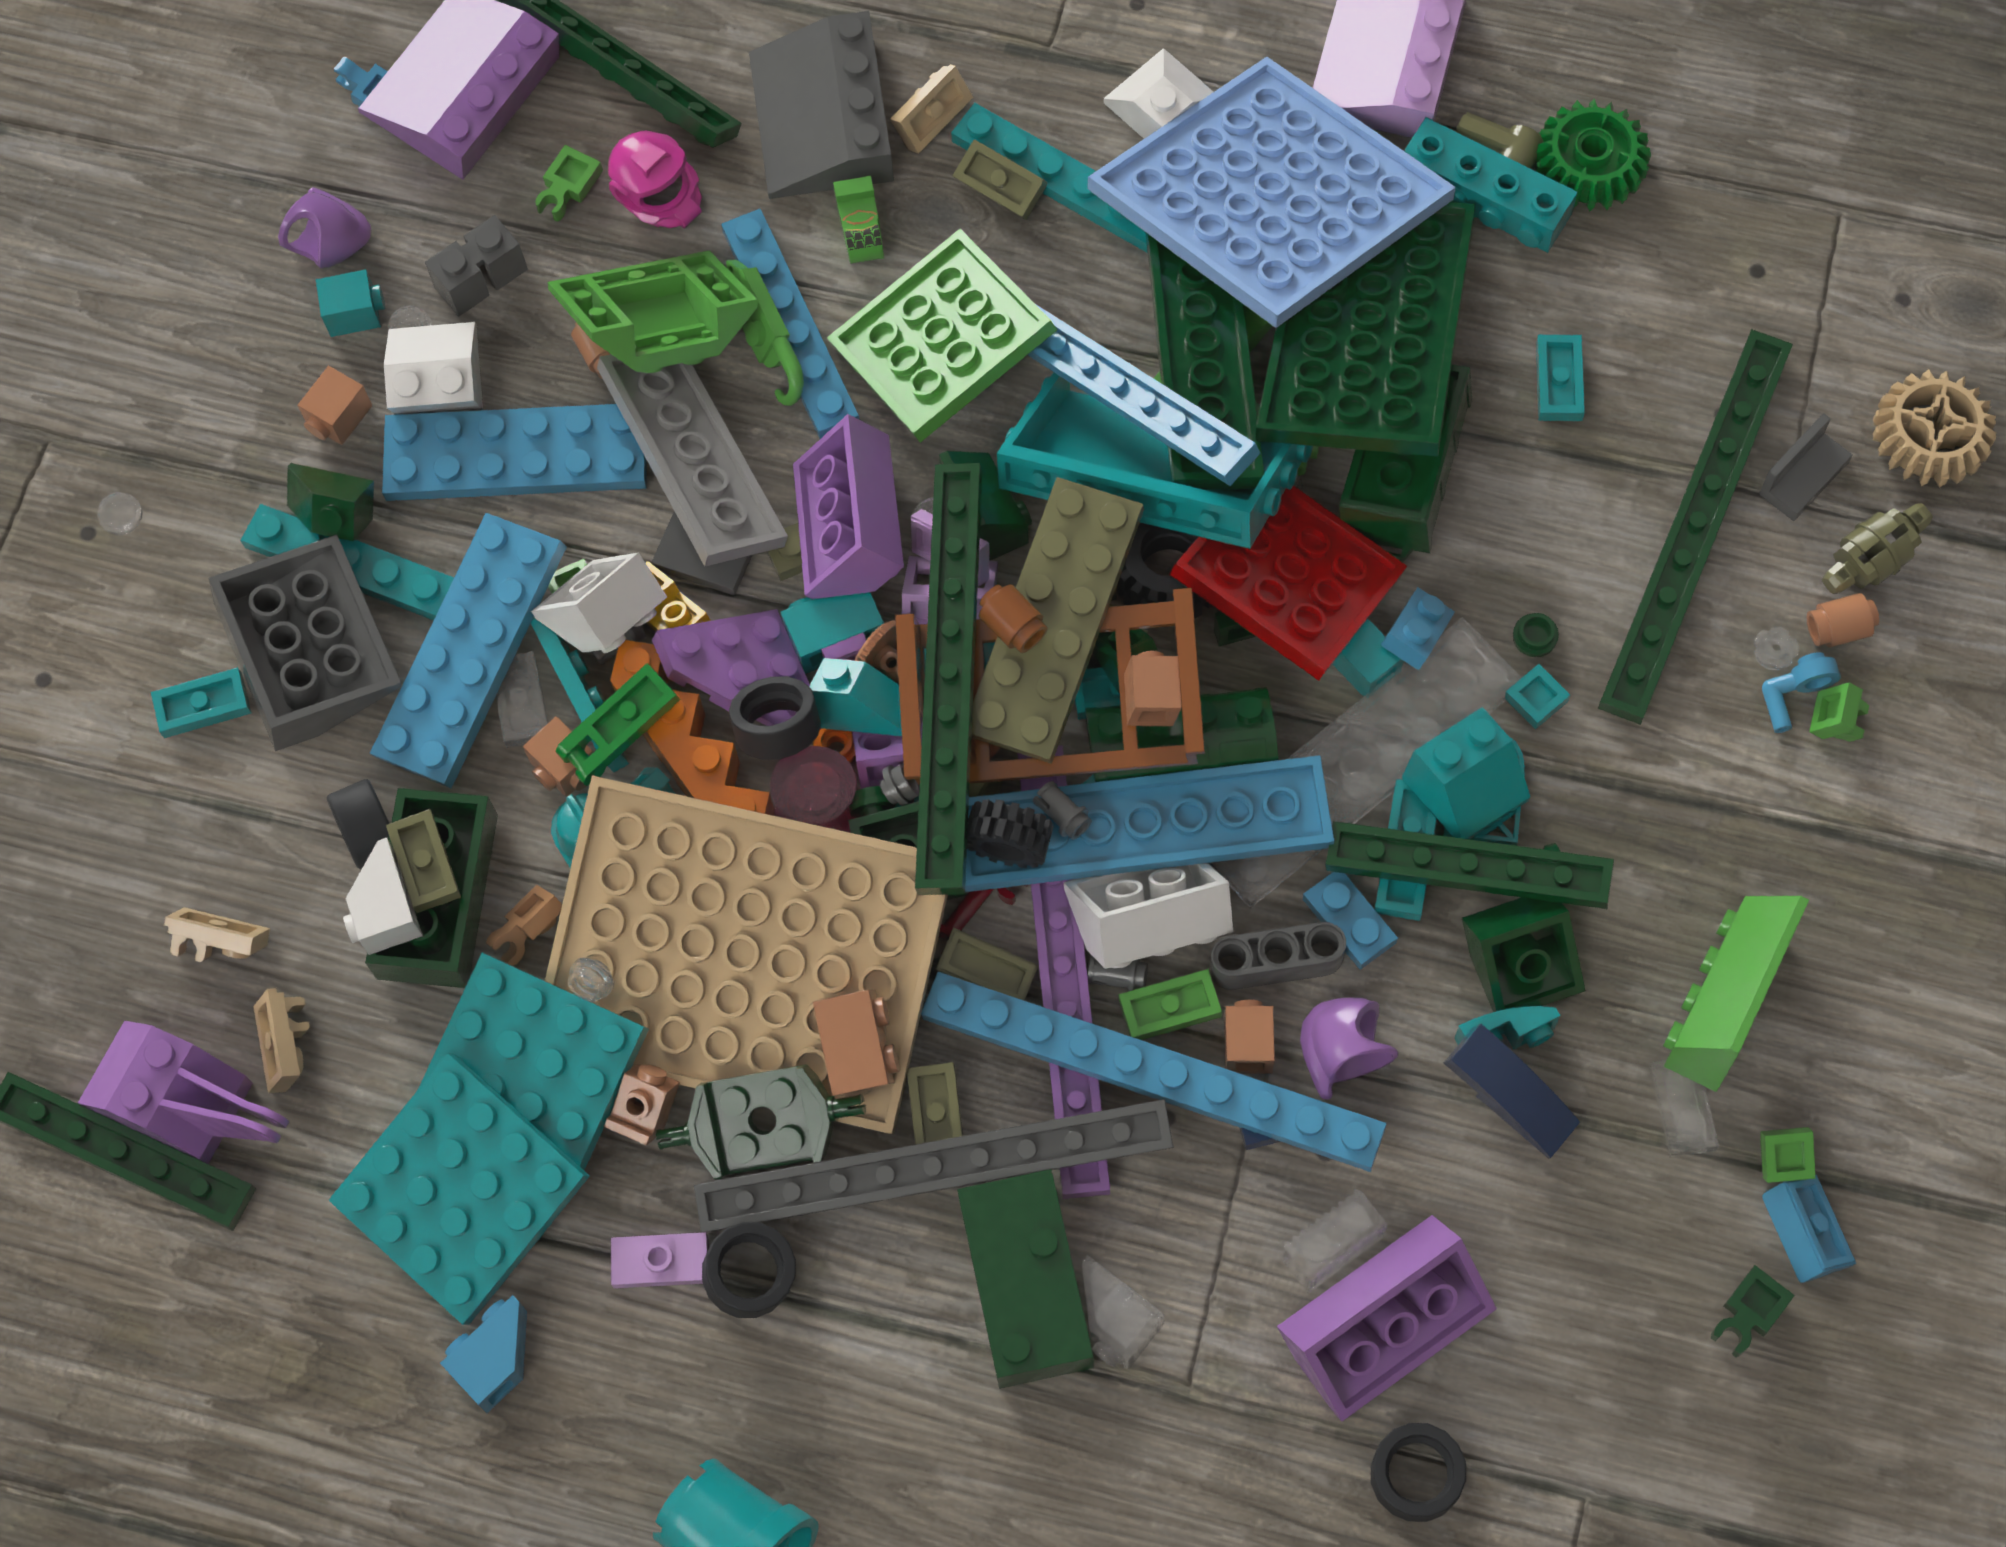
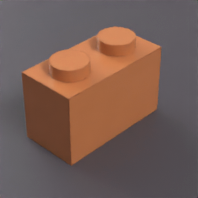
M864 990L814 1001L813 1006L832 1096L895 1083L893 1073L899 1072V1061L894 1044L887 1045L883 1026L889 1025L890 1021L884 997L877 998L875 990Z

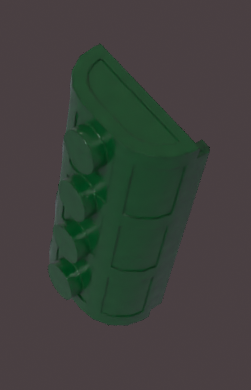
M1267 687L1200 695L1205 754H1197L1198 764L1093 773L1095 782L1279 760L1276 729ZM1121 705L1085 708L1090 753L1124 750ZM1182 707L1173 726H1137L1138 749L1184 745Z

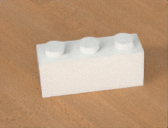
M1208 863L1079 878L1063 882L1064 891L1085 947L1104 969L1123 968L1130 965L1134 960L1152 955L1165 956L1177 948L1194 943H1210L1219 936L1233 933L1229 882Z

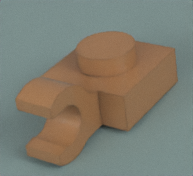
M536 885L504 916L508 922L500 929L492 932L487 938L486 944L496 951L503 943L510 942L509 950L500 959L504 963L514 966L524 955L526 938L528 937L533 941L538 935L546 933L554 926L557 916L561 912L562 903L553 894Z

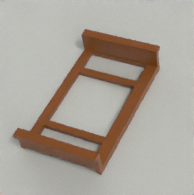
M1192 588L1173 589L1174 601L1108 608L1100 633L1115 631L1124 750L1054 756L1052 764L1035 758L991 762L990 744L975 739L976 763H970V784L1198 764L1197 754H1205ZM913 613L895 615L904 778L906 780L915 779L920 786L925 686L924 649H926L927 624L919 625ZM976 619L973 701L985 672L983 643L996 642L998 637L981 619ZM1175 626L1184 745L1138 749L1137 726L1127 725L1124 673L1132 656L1130 630Z

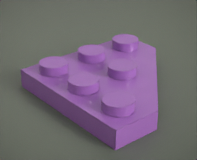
M777 609L657 630L652 638L668 679L683 687L686 683H689L711 695L709 701L729 711L731 701L738 692L757 680L768 677L788 676L799 679L810 686ZM777 710L767 713L756 720L766 726H772L787 721L795 716L797 712Z

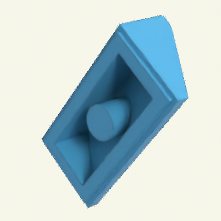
M1815 1175L1816 1179L1782 1182L1762 1195L1768 1213L1800 1283L1812 1281L1856 1264L1817 1175Z

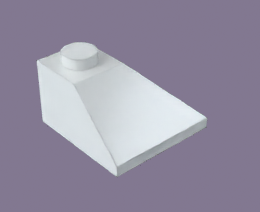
M1163 48L1104 98V104L1145 139L1212 94L1213 91Z

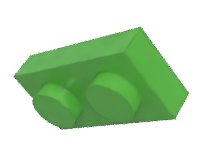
M1209 969L1118 994V1000L1129 1035L1139 1040L1222 1017V1009Z

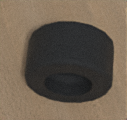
M368 779L361 780L327 796V802L352 859L359 869L363 868L377 841L389 838L386 828L389 821Z

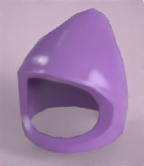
M312 187L287 212L280 226L278 239L280 246L311 259L319 268H326L343 262L361 249L370 239L371 225L365 216L350 204L325 191ZM298 219H309L305 230L294 242L288 243L287 237L291 225Z
M1336 998L1324 1001L1313 1007L1302 1022L1300 1042L1304 1060L1322 1099H1331L1333 1083L1371 1073L1389 1065L1398 1057L1396 1048L1375 1042L1379 1016L1378 1002L1364 998Z

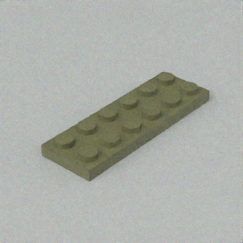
M1056 477L1016 585V589L1043 615L1042 622L1048 629L1043 638L1025 653H1020L1016 648L1010 649L997 637L973 701L972 738L1052 764L1145 510L1142 503Z

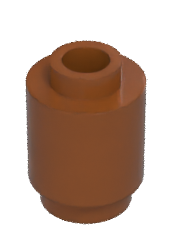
M1012 584L1006 585L1003 588L1000 585H995L980 600L979 604L982 606V609L979 612V618L1010 649L1016 648L1020 653H1025L1033 648L1047 632L1048 627L1042 622L1043 615Z

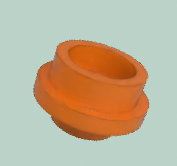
M821 728L818 736L813 741V750L818 761L831 768H840L851 763L856 757L853 732ZM833 742L844 744L843 750L838 753L830 752L828 747Z

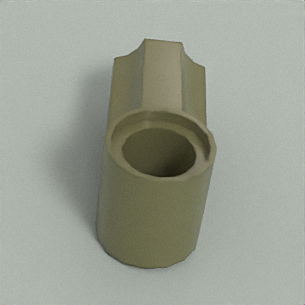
M1469 112L1463 115L1456 130L1457 133L1530 169L1537 159V145L1543 143L1541 135L1530 127L1514 125L1508 129Z

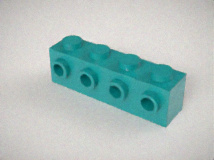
M1425 117L1404 150L1411 157L1455 186L1454 198L1451 202L1475 204V217L1479 218L1484 225L1493 229L1499 228L1517 237L1522 244L1528 247H1537L1548 253L1573 213L1577 191Z

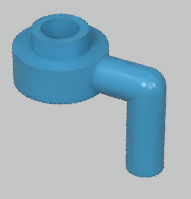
M1821 652L1805 655L1797 661L1798 665L1791 670V673L1768 679L1763 683L1762 692L1775 733H1783L1792 729L1783 694L1795 690L1803 693L1819 691L1837 683L1841 679V675L1835 658L1825 657L1824 653Z

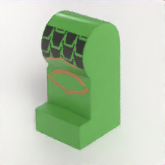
M871 176L833 182L837 209L850 264L884 258Z

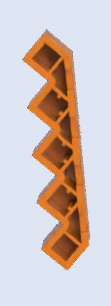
M625 640L618 647L610 679L615 692L647 663L666 683L668 682L654 644ZM673 690L681 700L642 735L674 777L682 792L687 797L774 816L775 810L770 792L735 787L740 765L735 744L700 738L705 712L699 694Z

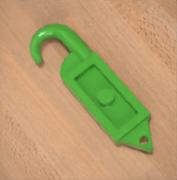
M727 260V269L758 300V308L742 326L746 341L752 347L759 364L763 363L768 368L782 365L788 377L789 390L787 395L781 389H776L774 394L784 406H792L802 395L804 377L801 364L788 340L790 334L757 267L748 268L738 260Z

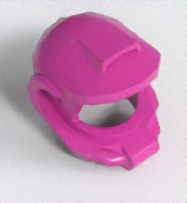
M644 130L628 134L619 140L613 148L608 161V174L611 179L609 189L619 203L642 222L651 226H661L670 229L679 226L686 228L702 212L700 208L702 196L698 188L699 178L693 167L686 161L687 158L684 150L679 147V144L672 137ZM679 176L681 177V190L673 200L663 205L654 206L644 203V197H649L663 191L674 183Z

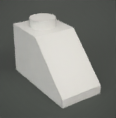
M387 838L378 840L346 897L350 914L343 917L352 943L359 941L369 955L422 936L394 849Z

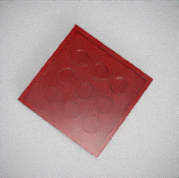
M1293 486L1291 489H1285L1277 514L1269 516L1250 549L1198 537L1175 563L1169 575L1186 587L1192 588L1193 592L1320 681L1400 579L1408 566Z

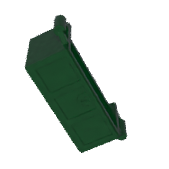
M1452 364L1438 456L1355 450L1339 504L1340 518L1375 544L1402 549L1401 554L1388 552L1402 563L1413 550L1430 554L1434 527L1441 502L1445 496V488L1454 455L1458 449L1467 409L1472 404L1470 367Z

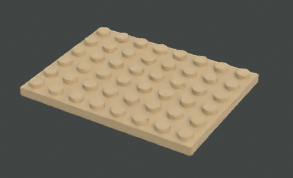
M592 776L545 981L648 1028L649 1031L632 1068L637 1064L655 1065L666 1071L667 1077L679 1081V1085L696 1089V1086L703 1082L807 1064L818 1075L829 1096H832L813 1002L864 990H875L877 998L884 997L887 1005L890 1024L883 1026L887 1045L894 1044L899 1061V1072L893 1073L895 1083L836 1095L835 1099L863 1094L865 1101L860 1105H866L865 1115L839 1118L837 1122L894 1134L948 895L917 894L915 890L916 847Z

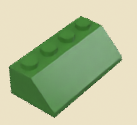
M1745 896L1737 912L1728 908L1716 934L1724 937L1719 949L1710 946L1698 970L1706 974L1702 986L1695 983L1692 984L1681 1006V1009L1689 1012L1684 1024L1677 1021L1674 1022L1663 1044V1047L1671 1050L1664 1064L1665 1068L1717 1092L1744 1044L1809 899L1802 896Z

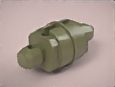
M1920 503L1914 504L1902 513L1895 508H1892L1886 514L1877 512L1866 521L1858 523L1853 531L1841 539V548L1833 554L1836 564L1822 578L1825 587L1830 593L1837 594L1853 584L1863 589L1869 583L1879 585L1891 575H1896L1902 566L1914 558V549L1922 543L1919 533L1932 521L1933 516L1924 504ZM1890 533L1896 539L1891 544L1885 538ZM1863 554L1869 558V561L1865 564L1859 559Z

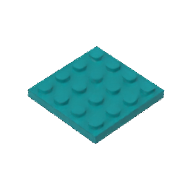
M481 953L420 1086L447 1053L455 1054L578 1166L585 1170L604 1129L606 1119L611 1114L624 1073L632 1068L649 1029L494 957Z
M447 1053L328 1201L462 1325H470L590 1175L455 1054Z

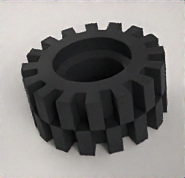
M989 799L983 800L982 803L976 801L971 807L968 818L967 849L969 851H976L975 855L981 858L989 857L991 862L997 863V861H1002L1006 866L1012 867L1013 864H1017L1020 868H1027L1028 865L1035 868L1038 865H1043L1045 862L1054 826H1052L1051 820H1046L1047 816L1042 813L1034 814L1035 810L1029 807L1025 809L1020 808V804L1012 802L1011 805H1007L1003 800H996L993 803Z

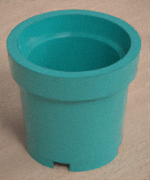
M714 1458L699 1465L706 1472L698 1479L694 1480L687 1475L674 1489L655 1521L662 1527L661 1532H653V1539L663 1547H813L818 1534L819 1523L815 1518L794 1504L782 1505Z

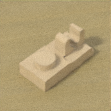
M955 65L943 66L938 72L929 76L930 80L922 88H918L915 94L890 118L909 151L919 154L973 98Z
M185 907L166 916L164 926H168V933L172 934L171 954L180 956L185 953L187 941L193 939L197 949L195 961L198 962L209 958L213 947L221 948V953L228 957L248 958L268 945L270 928Z
M276 988L267 989L253 1006L268 1093L286 1092L299 1078L303 1070V1055L301 1049L295 1047L294 1038L302 1037L309 1029V1022H295L288 1018L287 1014L289 1012H300L306 1005L305 999L302 997H284V992L277 993Z

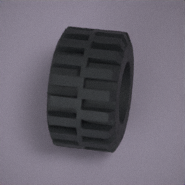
M1140 522L1117 584L1118 595H1124V604L1137 605L1174 601L1173 589L1188 587L1172 576H1163L1153 572L1144 562L1150 555L1161 550L1171 549L1185 553L1199 536ZM1192 591L1194 619L1202 615L1203 606L1210 609L1212 604Z

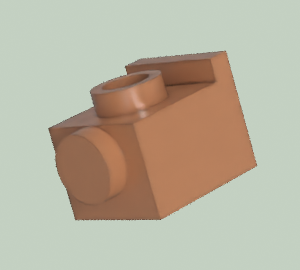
M635 1065L624 1073L611 1115L606 1119L604 1127L644 1145H648L656 1138L657 1129L662 1130L665 1128L680 1082L667 1077L666 1071L655 1065ZM636 1098H639L643 1104L635 1101Z

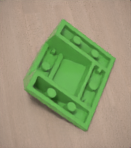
M710 250L548 282V290L594 343L634 371L643 373H656L666 366L680 363L688 365L703 362L705 358L719 356L758 308L757 298Z

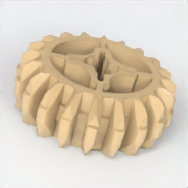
M1929 369L1922 374L1920 379L1911 373L1905 378L1903 384L1898 381L1893 384L1888 394L1886 393V395L1882 396L1878 404L1879 410L1876 411L1873 417V425L1876 426L1873 432V441L1881 443L1878 448L1879 456H1891L1888 463L1889 470L1899 466L1905 469L1903 472L1904 480L1910 478L1912 474L1919 476L1921 487L1927 484L1930 478H1934L1939 488L1945 485L1949 478L1958 484L1964 479L1966 473L1972 476L1978 471L1981 463L1988 459L1991 453L1990 448L1996 440V432L1993 431L1996 424V416L1987 414L1990 409V400H1977L1980 395L1979 387L1971 390L1964 388L1965 376L1955 383L1949 381L1948 371L1942 373L1939 379H1935ZM1920 405H1931L1930 407H1927V408H1917V407H1915V406H1920ZM1955 446L1962 447L1951 452H1938V450L1943 448L1954 449Z

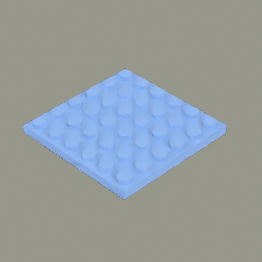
M1265 57L1088 176L1089 191L1275 328L1453 200L1455 186L1268 57Z

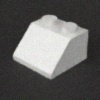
M468 322L389 329L384 359L387 409L395 415L483 409L476 323Z
M633 553L592 560L531 612L538 621L581 652L602 650L603 653H608L619 647L626 640L624 634L633 626L643 625L651 620L657 613L655 607L665 600L667 595L641 555Z

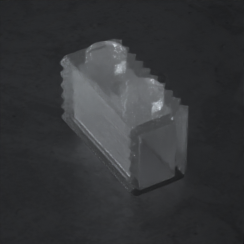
M1354 1189L1352 1196L1346 1195L1345 1202L1339 1201L1337 1207H1331L1330 1213H1323L1322 1219L1316 1218L1315 1224H1308L1307 1230H1300L1299 1236L1293 1235L1292 1242L1285 1241L1282 1261L1305 1291L1310 1293L1382 1239L1388 1225L1361 1190Z

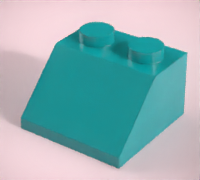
M1483 707L1414 750L1402 775L1404 782L1455 838L1472 839L1528 802L1531 797L1513 740Z

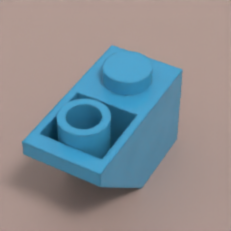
M513 1295L506 1302L501 1299L490 1306L481 1318L483 1323L470 1335L465 1333L456 1338L445 1351L447 1357L440 1362L445 1370L486 1413L523 1380L527 1311Z

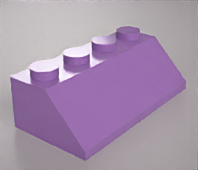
M847 414L793 463L805 596L810 599L875 592L890 578L895 577L904 567L889 435Z
M1431 1215L1283 1321L1277 1328L1295 1361L1335 1415L1341 1421H1344L1497 1308L1462 1239Z

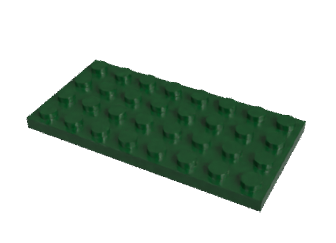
M1449 202L1276 328L1256 424V441L1438 456L1474 224L1475 204Z

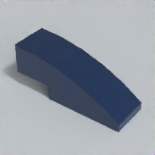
M1482 1024L1474 1026L1444 1061V1064L1478 1093L1476 1095L1477 1098L1548 1159L1555 1154L1580 1123L1562 1100L1513 1051Z

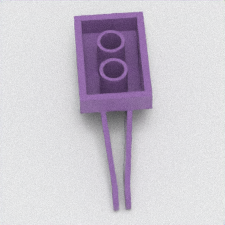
M130 1021L123 1022L78 1101V1104L207 1164H209L223 1137L261 1140L273 1143L279 1142L281 1136L275 1131L257 1122L236 1116L238 1109L277 1127L286 1128L290 1122L282 1115L266 1107L244 1100L253 1084L246 1075L192 1043L152 1025Z

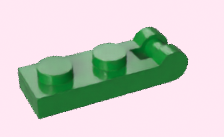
M647 663L558 744L556 753L564 763L571 762L577 769L575 772L576 776L584 785L588 786L592 776L601 777L607 766L681 699ZM593 740L599 748L589 756L585 752V747Z

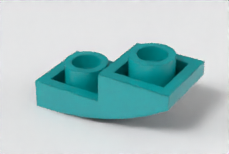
M1544 1006L1500 1010L1459 1025L1454 1039L1457 1045H1459L1474 1026L1482 1024L1501 1041H1503L1502 1035L1505 1034L1514 1050L1526 1043L1529 1048H1534L1554 1036L1552 1030L1555 1029L1561 1015L1556 1007Z

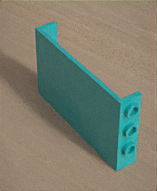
M1053 372L1050 377L1047 376L1044 379L1041 390L1033 402L1027 403L1023 416L1017 425L1008 430L1005 442L997 452L998 482L1000 489L1048 500L1056 477L1142 503L1145 510L1140 521L1141 523L1250 549L1269 516L1277 514L1282 494L1286 488L1291 489L1293 487L1297 470L1302 462L1306 463L1309 460L1313 446L1260 442L1264 475L1255 489L1203 490L1173 483L1171 481L1169 452L1166 444L1090 395L1070 391V382Z

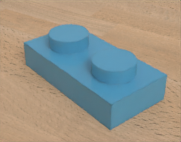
M1417 587L1384 638L1381 646L1419 670L1430 655L1455 611L1444 605L1439 598L1429 595Z
M1333 872L1303 893L1302 900L1320 922H1330L1337 925L1343 931L1346 937L1345 952L1360 970L1397 943L1398 937L1345 873Z

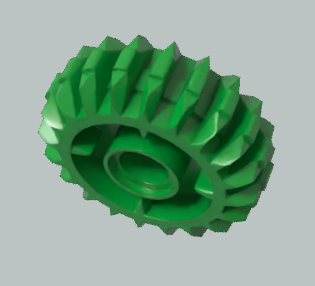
M1595 98L1589 103V107L1586 108L1578 100L1572 105L1571 111L1561 106L1560 110L1557 111L1556 117L1549 116L1545 121L1544 128L1539 132L1543 143L1537 145L1536 172L1577 191L1574 208L1579 202L1586 203L1589 212L1595 208L1596 203H1600L1606 210L1612 206L1613 200L1623 204L1627 200L1629 193L1635 194L1638 191L1641 181L1647 176L1649 169L1647 165L1651 157L1650 148L1647 147L1649 141L1648 133L1640 132V120L1628 121L1629 114L1627 109L1620 113L1614 112L1612 101L1605 108L1598 107ZM1586 153H1592L1598 157H1590Z

